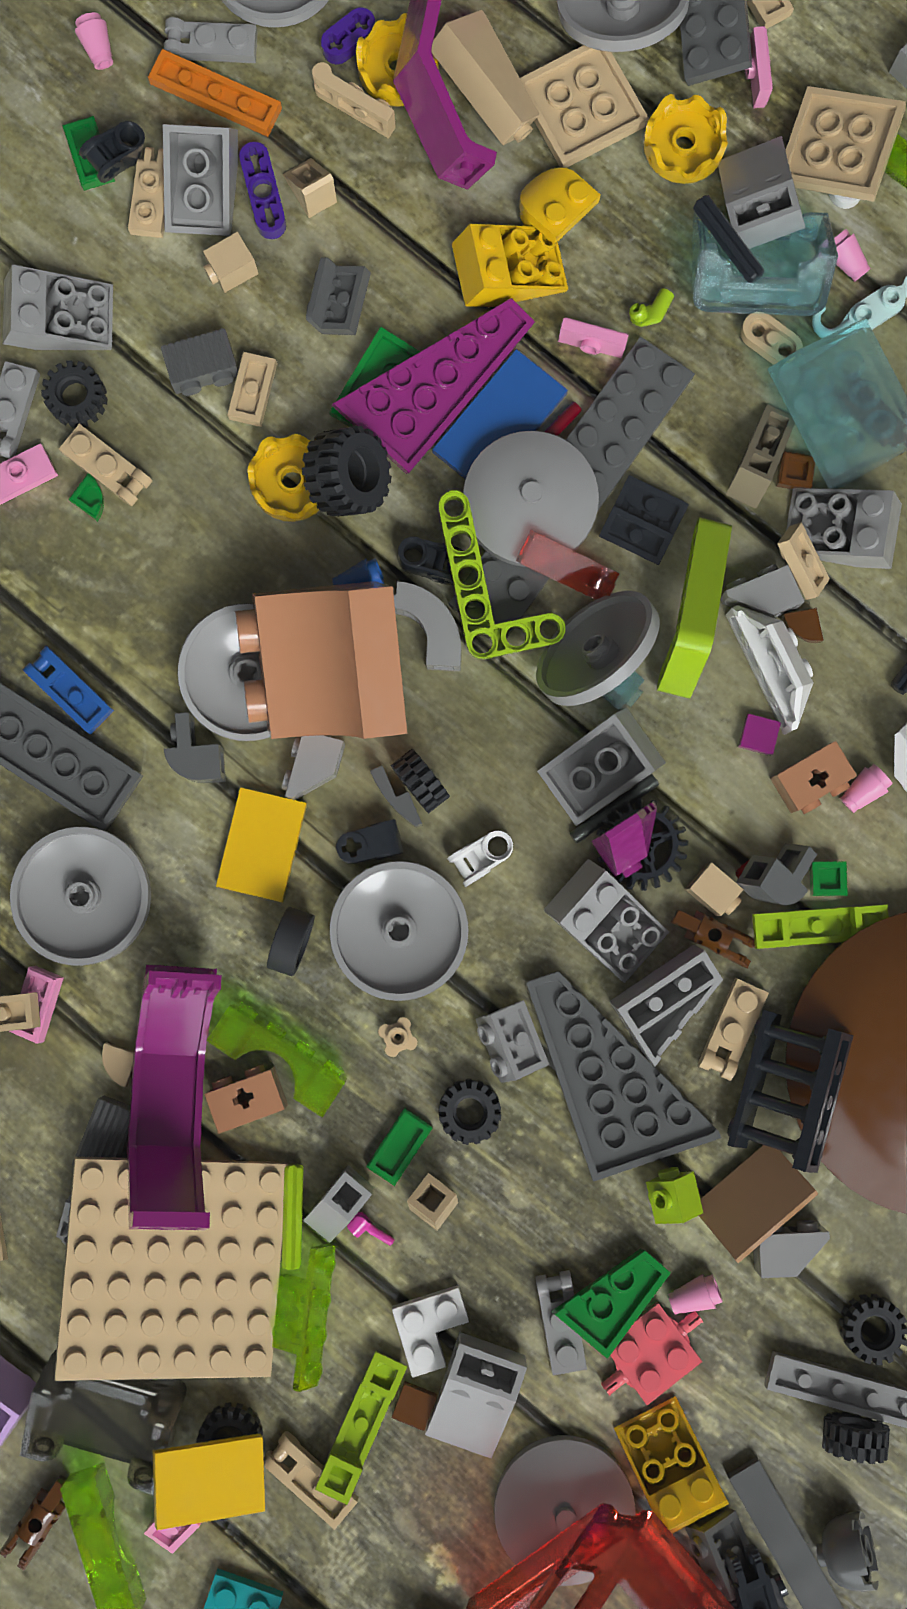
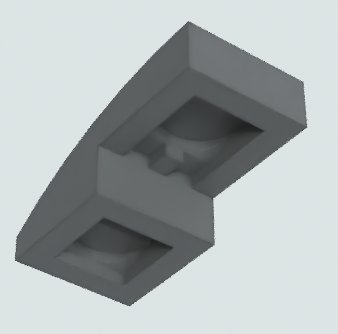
M383 765L370 770L375 783L392 808L414 827L423 826L409 792L396 797Z

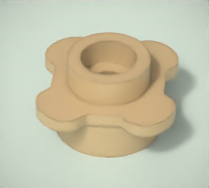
M401 1017L397 1023L380 1026L378 1034L384 1039L386 1044L385 1053L388 1056L396 1057L400 1051L405 1049L414 1050L418 1041L416 1037L412 1036L409 1019ZM396 1034L401 1035L400 1040L395 1039Z

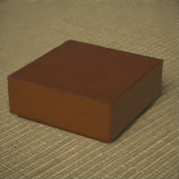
M784 451L780 459L776 487L811 489L816 456Z
M404 1381L391 1418L424 1431L437 1399V1394Z

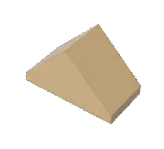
M312 158L283 174L308 218L337 203L334 180L331 173Z

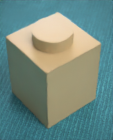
M238 232L203 251L207 264L203 266L204 271L213 285L219 283L224 293L258 275L255 260Z
M707 863L685 888L690 895L715 916H722L724 912L727 915L731 914L740 904L741 899L738 896L744 890L713 863Z
M428 1173L409 1197L407 1203L413 1213L438 1231L458 1204L456 1193Z

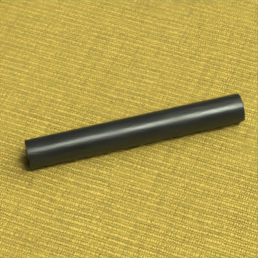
M652 774L571 831L569 833L570 836L578 844L604 825L602 823L604 817L614 818L611 809L617 807L621 812L624 811L623 802L629 801L632 805L638 798H642L659 786V782Z

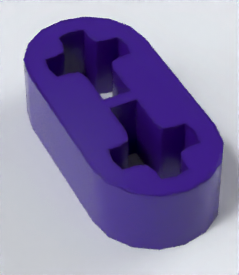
M363 7L356 8L325 31L321 38L322 53L325 60L331 64L338 65L346 62L356 54L358 38H366L375 24V17L370 10ZM359 22L363 26L367 23V29L364 30L361 27L356 29L355 24ZM334 42L336 45H340L342 43V49L338 50L336 47L331 49L330 44Z

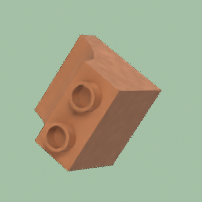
M370 581L252 593L254 609L235 611L240 653L259 652L262 679L244 681L249 723L267 721L271 739L319 735L352 736L367 739L407 734L393 586Z

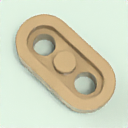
M760 311L751 313L747 316L741 327L743 342L778 368L792 367L797 363L803 352V343L799 336L768 313ZM759 329L762 332V336H755L752 330ZM778 349H786L789 355H780Z

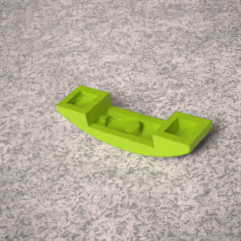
M888 905L752 914L755 949L844 942L867 926L888 918Z
M375 1351L327 1457L315 1487L316 1491L348 1505L362 1473L364 1462L391 1400L393 1401L407 1365Z

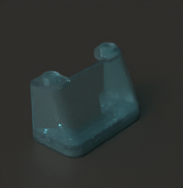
M694 211L692 229V295L695 306L701 311L792 316H811L819 313L825 308L838 259L828 213H804L802 215L806 228L793 232L790 236H783L750 248V251L762 265L765 272L759 280L749 284Z

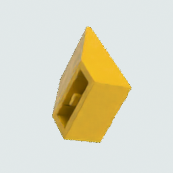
M469 224L452 243L465 306L495 307L511 298L515 302L568 291L558 242L554 245L534 226Z
M676 1396L614 1428L658 1525L666 1537L729 1504Z

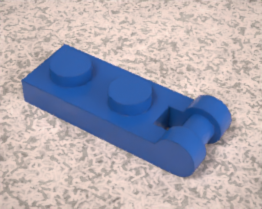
M46 645L39 652L41 656L33 664L29 662L22 670L91 735L114 710ZM52 665L56 670L46 678L43 673Z

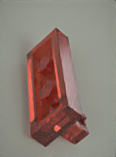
M532 529L516 559L518 563L595 600L606 595L610 596L619 576L618 572Z

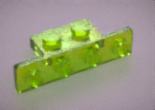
M332 1244L311 1247L306 1279L290 1274L279 1275L275 1323L272 1330V1347L297 1355L293 1390L297 1392L318 1386L323 1368L321 1363L323 1346L327 1337L326 1322L328 1308L331 1303L332 1273L336 1265V1246Z

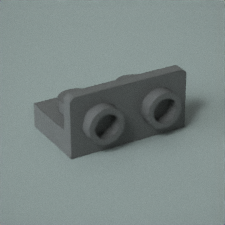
M727 1508L703 1526L692 1523L686 1526L685 1529L690 1539L688 1541L689 1548L698 1559L703 1571L702 1580L711 1594L732 1602L735 1600L731 1585L733 1581L728 1574L724 1559L725 1554L730 1552L736 1554L742 1565L741 1568L745 1578L753 1575L747 1564L744 1547L749 1544L736 1510Z

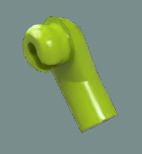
M661 288L652 305L645 306L641 304L639 306V303L632 305L629 310L632 324L644 327L660 323L674 298V294L667 289Z

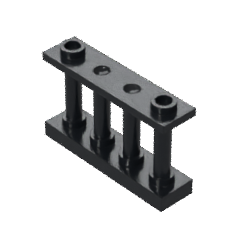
M763 1010L762 1016L758 1018L755 1024L754 1034L756 1039L736 1114L728 1125L727 1134L729 1140L727 1145L735 1148H747L748 1142L751 1140L792 1154L794 1159L792 1168L818 1173L853 1035L828 1029L827 1035H824L822 1038L781 1026L782 1015ZM779 1039L819 1051L821 1059L818 1069L812 1072L771 1059L775 1040ZM767 1072L810 1085L812 1094L809 1104L802 1106L762 1093ZM758 1106L801 1120L803 1128L800 1138L795 1141L753 1127Z

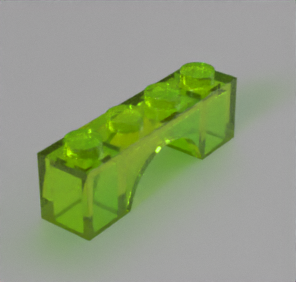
M242 1002L239 1006L236 1004L229 1005L206 1041L234 1060L254 1050H267L278 1054L289 1064L294 1074L295 1092L293 1099L323 1118L348 1079L342 1075L345 1070L329 1059L324 1063L314 1057L316 1051L306 1043L299 1040L295 1044L285 1037L287 1031L271 1021L266 1025L258 1020L256 1017L259 1013Z
M103 1462L71 1473L60 1490L96 1608L142 1609L147 1598L137 1566L131 1564L126 1559L119 1543L114 1519L115 1495L105 1463Z

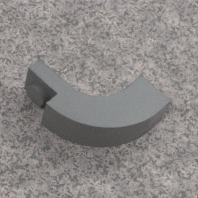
M397 581V592L394 595L395 614L413 619L424 630L427 636V669L461 671L460 634L448 608L439 598L424 588Z

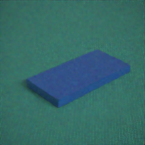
M516 349L432 449V453L466 480L471 465L488 445L512 433L537 431L567 395L568 389Z

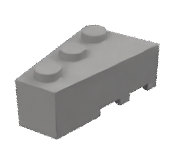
M692 945L609 1002L644 1056L655 1067L661 1060L660 1056L673 1039L676 1041L682 1033L681 1029L694 1013L697 1014L723 981V978L707 953L698 946Z

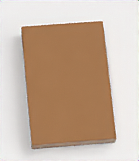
M765 1145L759 1148L700 1199L703 1213L699 1217L737 1263L741 1262L818 1195V1192L797 1169L792 1168L793 1164L780 1150Z

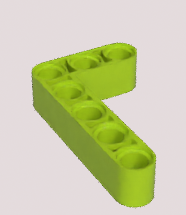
M451 490L446 492L439 501V517L469 654L476 659H489L551 646L559 642L565 634V624L561 617L553 613L494 624L469 500L460 491ZM450 500L460 501L464 511L457 517H451L444 510L445 504ZM457 534H465L470 538L471 545L465 551L455 550L451 544L452 538ZM465 567L473 568L478 575L477 581L472 585L462 584L458 578L461 569ZM478 601L484 606L485 613L481 618L471 619L467 616L465 607L469 602ZM550 620L557 625L558 633L554 639H546L541 635L540 625L543 621ZM517 627L524 632L525 640L522 645L512 646L507 642L506 633L508 629ZM479 634L487 635L492 643L491 649L486 653L476 652L472 646V640L475 636Z
M701 517L696 522L690 546L676 630L660 671L657 691L688 699L691 698L714 641L732 525Z

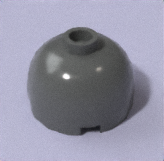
M861 1511L840 1514L828 1521L822 1532V1543L816 1545L817 1558L820 1567H827L830 1577L839 1586L850 1591H876L879 1581H872L871 1577L872 1571H878L875 1547L870 1528L864 1527L862 1530L860 1519L866 1517Z

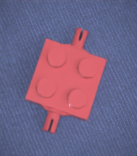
M658 1301L640 1314L610 1355L615 1362L617 1371L604 1382H601L608 1395L610 1396L625 1383L637 1391L646 1405H649L702 1363L701 1358L691 1346L687 1334L703 1323V1320L694 1311L678 1323L677 1320L666 1313Z

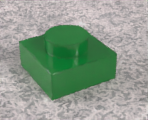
M847 861L812 862L809 867L810 896H848Z

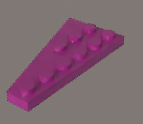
M511 298L336 401L332 406L353 426H363V429L368 428L373 431V436H378L381 439V446L386 447L387 457L405 474H408L532 327L535 321Z

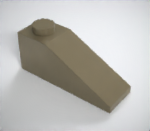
M768 404L766 405L726 492L727 496L757 508L773 479L797 417Z

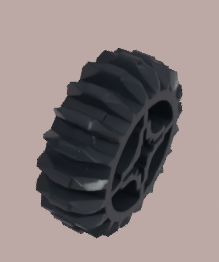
M638 798L636 800V809L634 810L629 801L623 802L624 814L617 807L611 809V812L616 820L613 821L608 817H604L602 823L609 827L610 830L644 808L643 799ZM651 800V801L649 802V804L652 803V802H654L655 805L657 806V801H656V800ZM667 805L663 806L659 812H656L655 822L664 831L652 834L651 839L656 838L657 841L650 843L647 857L640 861L644 865L646 873L635 872L628 876L627 889H633L636 880H639L640 890L646 891L649 879L655 889L659 888L661 885L658 876H661L666 882H670L673 878L668 869L670 868L675 872H680L682 869L674 860L675 858L679 860L687 858V854L677 851L678 847L688 846V840H678L677 835L684 833L686 829L684 826L674 829L672 824L679 820L677 814L669 819L665 818L669 811ZM599 829L596 835L601 836L607 830ZM668 841L666 858L656 869L654 849L658 844ZM601 856L597 858L599 863L604 862ZM608 867L605 868L609 874L612 873ZM621 873L614 879L620 883L625 876Z

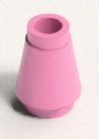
M95 12L81 15L75 21L77 27L75 33L94 64L95 69L103 70L113 65L106 21L101 19L100 14Z
M847 229L824 246L829 253L827 257L851 277L854 282L871 269L867 264L868 262L855 234L851 235Z
M873 764L868 769L864 767L850 785L851 787L840 797V800L852 813H855L858 809L888 793L887 788L893 783L878 766Z
M702 1274L674 1290V1292L668 1293V1298L675 1315L716 1309L715 1305L723 1302L713 1274L706 1277Z

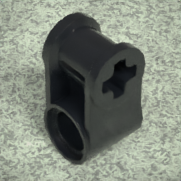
M132 121L120 122L106 132L87 140L80 148L79 155L82 159L88 160L98 173V180L101 183H106L115 178L119 173L137 164V159L141 157L145 133L138 124ZM123 142L129 143V144H131L132 146H128V145L124 144Z
M408 537L401 542L398 549V563L403 571L428 578L440 584L454 585L449 560L446 569L443 570L444 562L448 559L445 543H436L418 537ZM453 546L455 550L463 551L462 549ZM409 549H416L422 554V558L417 562H410L406 560L404 553Z
M396 819L347 832L338 839L336 844V851L339 857L349 864L372 859L378 860L404 853ZM353 839L355 844L361 843L362 848L357 850L356 857H351L349 852H342V848L347 846V840Z

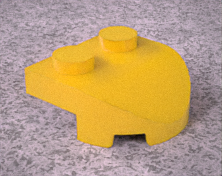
M553 168L535 177L522 190L519 200L520 219L524 226H534L555 245L599 203L601 194L573 170Z

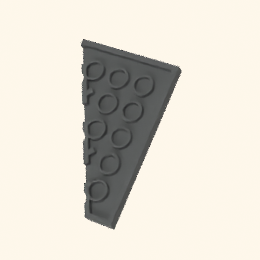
M559 971L526 982L593 1182L721 1138L720 1132Z

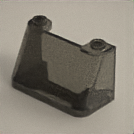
M56 1349L51 1354L31 1392L20 1456L45 1462L56 1458L63 1445L129 1463L127 1472L128 1484L138 1491L154 1495L153 1450L172 1447L186 1397L187 1387L181 1379L55 1381Z

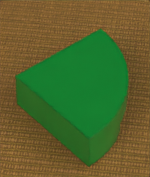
M88 473L68 500L98 522L104 509V496L97 481Z

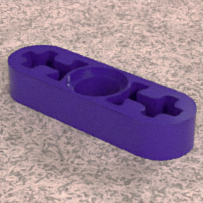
M249 142L240 150L239 158L257 229L264 238L277 239L286 230V219L269 152L263 144ZM257 155L259 158L260 173L255 174L251 161V156ZM260 184H268L272 187L271 194L265 198L257 197L254 194V190ZM270 207L273 219L275 220V226L273 227L268 226L264 210Z

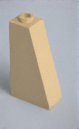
M482 10L446 23L433 40L432 54L502 145L516 140L517 143L521 142L532 132L531 124L539 116V113L487 16Z

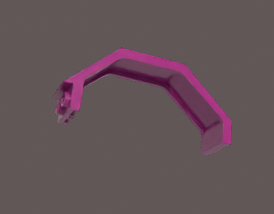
M410 0L393 82L437 177L468 190L495 165L497 152L473 142L467 136L433 59L432 44L442 0Z
M146 964L134 1046L127 1145L129 1229L206 1230L210 1228V1212H205L200 1143L205 1052L214 998L221 990L222 975H217V969Z

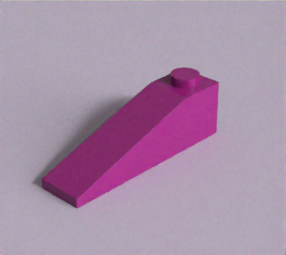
M654 802L591 841L613 876L623 873L625 878L643 867L640 861L648 855L657 806Z

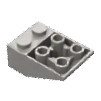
M782 136L721 160L718 168L730 223L749 249L806 228Z
M12 264L4 279V345L33 350L112 349L113 284Z
M793 488L786 531L789 526L802 522L821 561L860 568L892 569L902 503L892 490Z
M589 859L543 910L623 983L630 978L669 933L605 869Z
M459 1332L425 1435L492 1459L516 1403L527 1370L525 1355Z

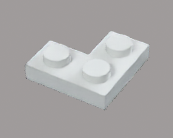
M459 1285L392 1306V1312L412 1378L446 1367L437 1332L469 1322Z

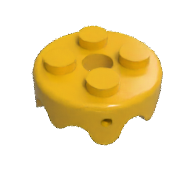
M403 13L395 21L378 20L366 38H358L356 47L358 75L362 86L374 99H382L390 106L395 107L404 106L393 82L395 71L389 66L398 59L407 13ZM432 54L433 59H434V61H435V63H436V65H437V68H438V70H439V62H438V60L434 57V55Z
M674 94L665 96L649 118L644 135V153L652 169L662 178L680 184L695 183L712 174L719 166L728 144L725 110L722 107L714 108L710 106L699 95H693L685 100H677ZM680 137H687L693 142V146L683 149L677 145L676 140Z
M293 434L285 438H275L273 436L265 438L260 443L258 451L248 465L250 491L256 503L265 513L282 521L296 522L305 520L320 511L317 509V503L311 502L309 498L310 492L305 490L303 484L306 480L305 475H302V468L305 467V462L302 459L304 453H308L307 445L310 440L299 434ZM294 472L300 475L301 480L296 487L287 488L282 484L283 477L287 473Z

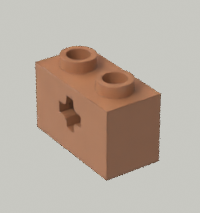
M834 741L770 779L790 813L801 810L803 814H806L820 806L822 803L819 798L829 792L832 797H835L849 789L851 786L848 781L857 777L838 743ZM818 774L821 780L817 782V785L811 786L809 780Z
M264 1064L245 1070L246 1077L233 1082L232 1077L228 1076L211 1083L213 1089L205 1093V1097L218 1134L285 1110L288 1103L275 1066L265 1069ZM242 1088L246 1093H253L254 1097L249 1101V1105L246 1100L239 1101L238 1095L243 1092Z

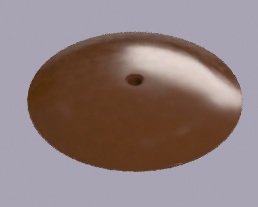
M907 912L877 921L858 931L840 944L823 961L804 988L795 1007L789 1028L822 1038L824 1035H827L828 1029L853 1035L821 1162L837 1179L862 1197L887 1209L907 1214ZM787 1042L786 1064L812 1072L818 1069L821 1059L819 1051ZM786 1078L790 1102L802 1106L809 1104L812 1094L810 1085ZM796 1119L798 1126L802 1131L803 1124L801 1123V1120Z

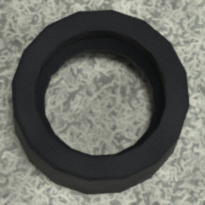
M287 907L270 948L267 960L268 969L289 976L295 975L305 953L315 915L293 907Z

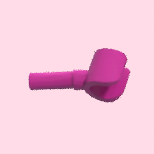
M358 1212L347 1225L348 1230L357 1238L367 1231L370 1235H373L389 1246L395 1240L390 1235L376 1228L363 1212Z

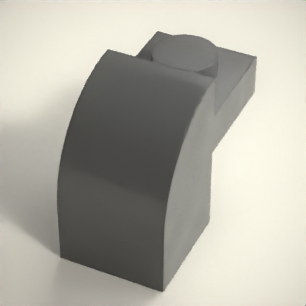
M189 712L176 713L175 723L170 725L172 743H177V748L164 749V755L169 766L177 774L192 782H225L224 748L219 744L196 746L194 716Z
M785 843L777 858L753 855L736 883L753 899L782 905L794 904L801 900L808 892V889L801 881L817 854L810 846Z

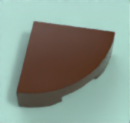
M817 608L787 613L781 616L786 628H791L798 638L808 643H821L824 641Z

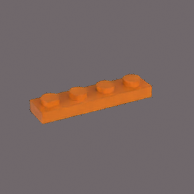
M164 49L161 50L148 76L151 85L266 137L269 136L282 110L280 101Z

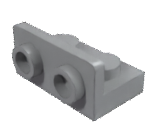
M524 1000L491 1014L476 1018L478 1036L481 1042L486 1045L491 1058V1069L501 1083L516 1081L549 1065Z

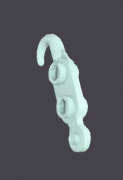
M907 276L903 280L902 285L883 286L856 303L847 313L841 324L835 328L829 329L822 325L821 315L826 310V306L821 305L812 316L814 332L826 341H836L845 336L867 333L898 314L904 307L905 299L907 298Z

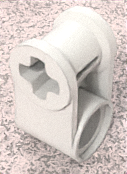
M493 831L478 841L463 847L447 859L449 863L454 862L464 878L463 885L467 887L489 873L492 868L508 859L513 851V842L507 833ZM494 837H502L507 841L508 849L502 856H494L488 850V844ZM464 858L468 859L469 863L474 869V872L470 870Z

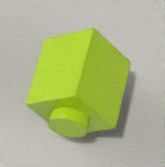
M670 1167L658 1171V1177L646 1182L655 1224L685 1223L703 1213L694 1171L679 1172L678 1167Z

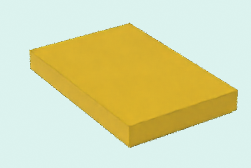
M240 787L216 887L284 902L307 803Z
M259 1433L153 1450L154 1517L156 1530L265 1512L263 1436Z

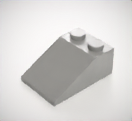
M163 124L165 232L231 236L238 170V129Z
M625 708L612 715L537 772L577 826L666 762L629 710Z

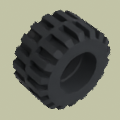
M363 426L328 430L318 433L314 436V441L308 443V453H304L302 459L305 462V467L302 468V475H305L306 480L303 484L305 490L310 492L309 498L311 502L317 503V509L321 512L337 517L366 514L375 511L376 507H381L384 503L383 497L388 496V484L391 483L392 478L389 475L391 463L387 460L388 452L386 447L381 446V439L378 436H373V431L368 428L363 429Z

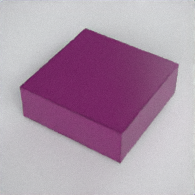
M747 714L738 748L772 756L781 722Z

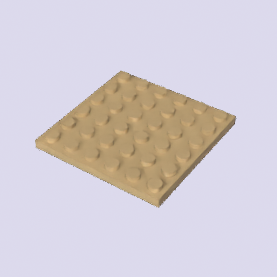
M74 1157L54 1373L55 1381L271 1377L282 1249L284 1169L288 1166V1163L275 1161L201 1160L205 1212H210V1228L206 1230L129 1229L127 1158Z

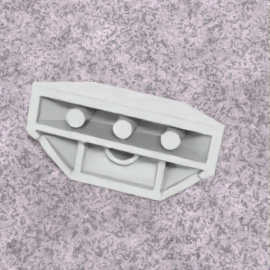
M738 605L731 608L726 614L730 626L776 720L781 722L780 728L783 734L790 733L798 728L813 685L811 679L813 676L812 668L805 658L801 659L796 648L798 646L796 635L791 628H786L783 621Z

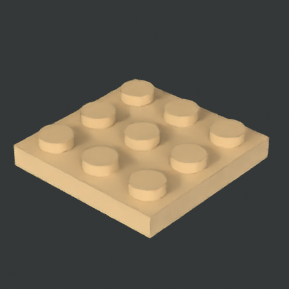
M583 45L520 78L539 113L534 122L560 168H568L647 126L649 117L612 52L596 50Z
M807 86L786 148L795 188L874 202L906 110V101Z

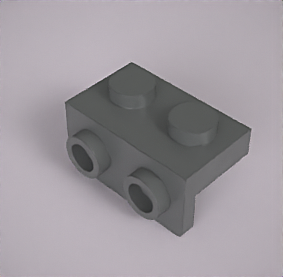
M321 257L318 270L315 273L311 299L307 305L306 320L321 334L356 335L371 272L365 266H336L328 257Z

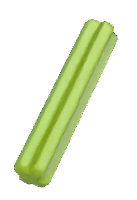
M288 1164L284 1168L282 1268L287 1270L299 1269L301 1266L303 1166L300 1164Z

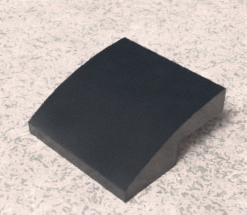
M629 475L599 537L659 565L689 504Z

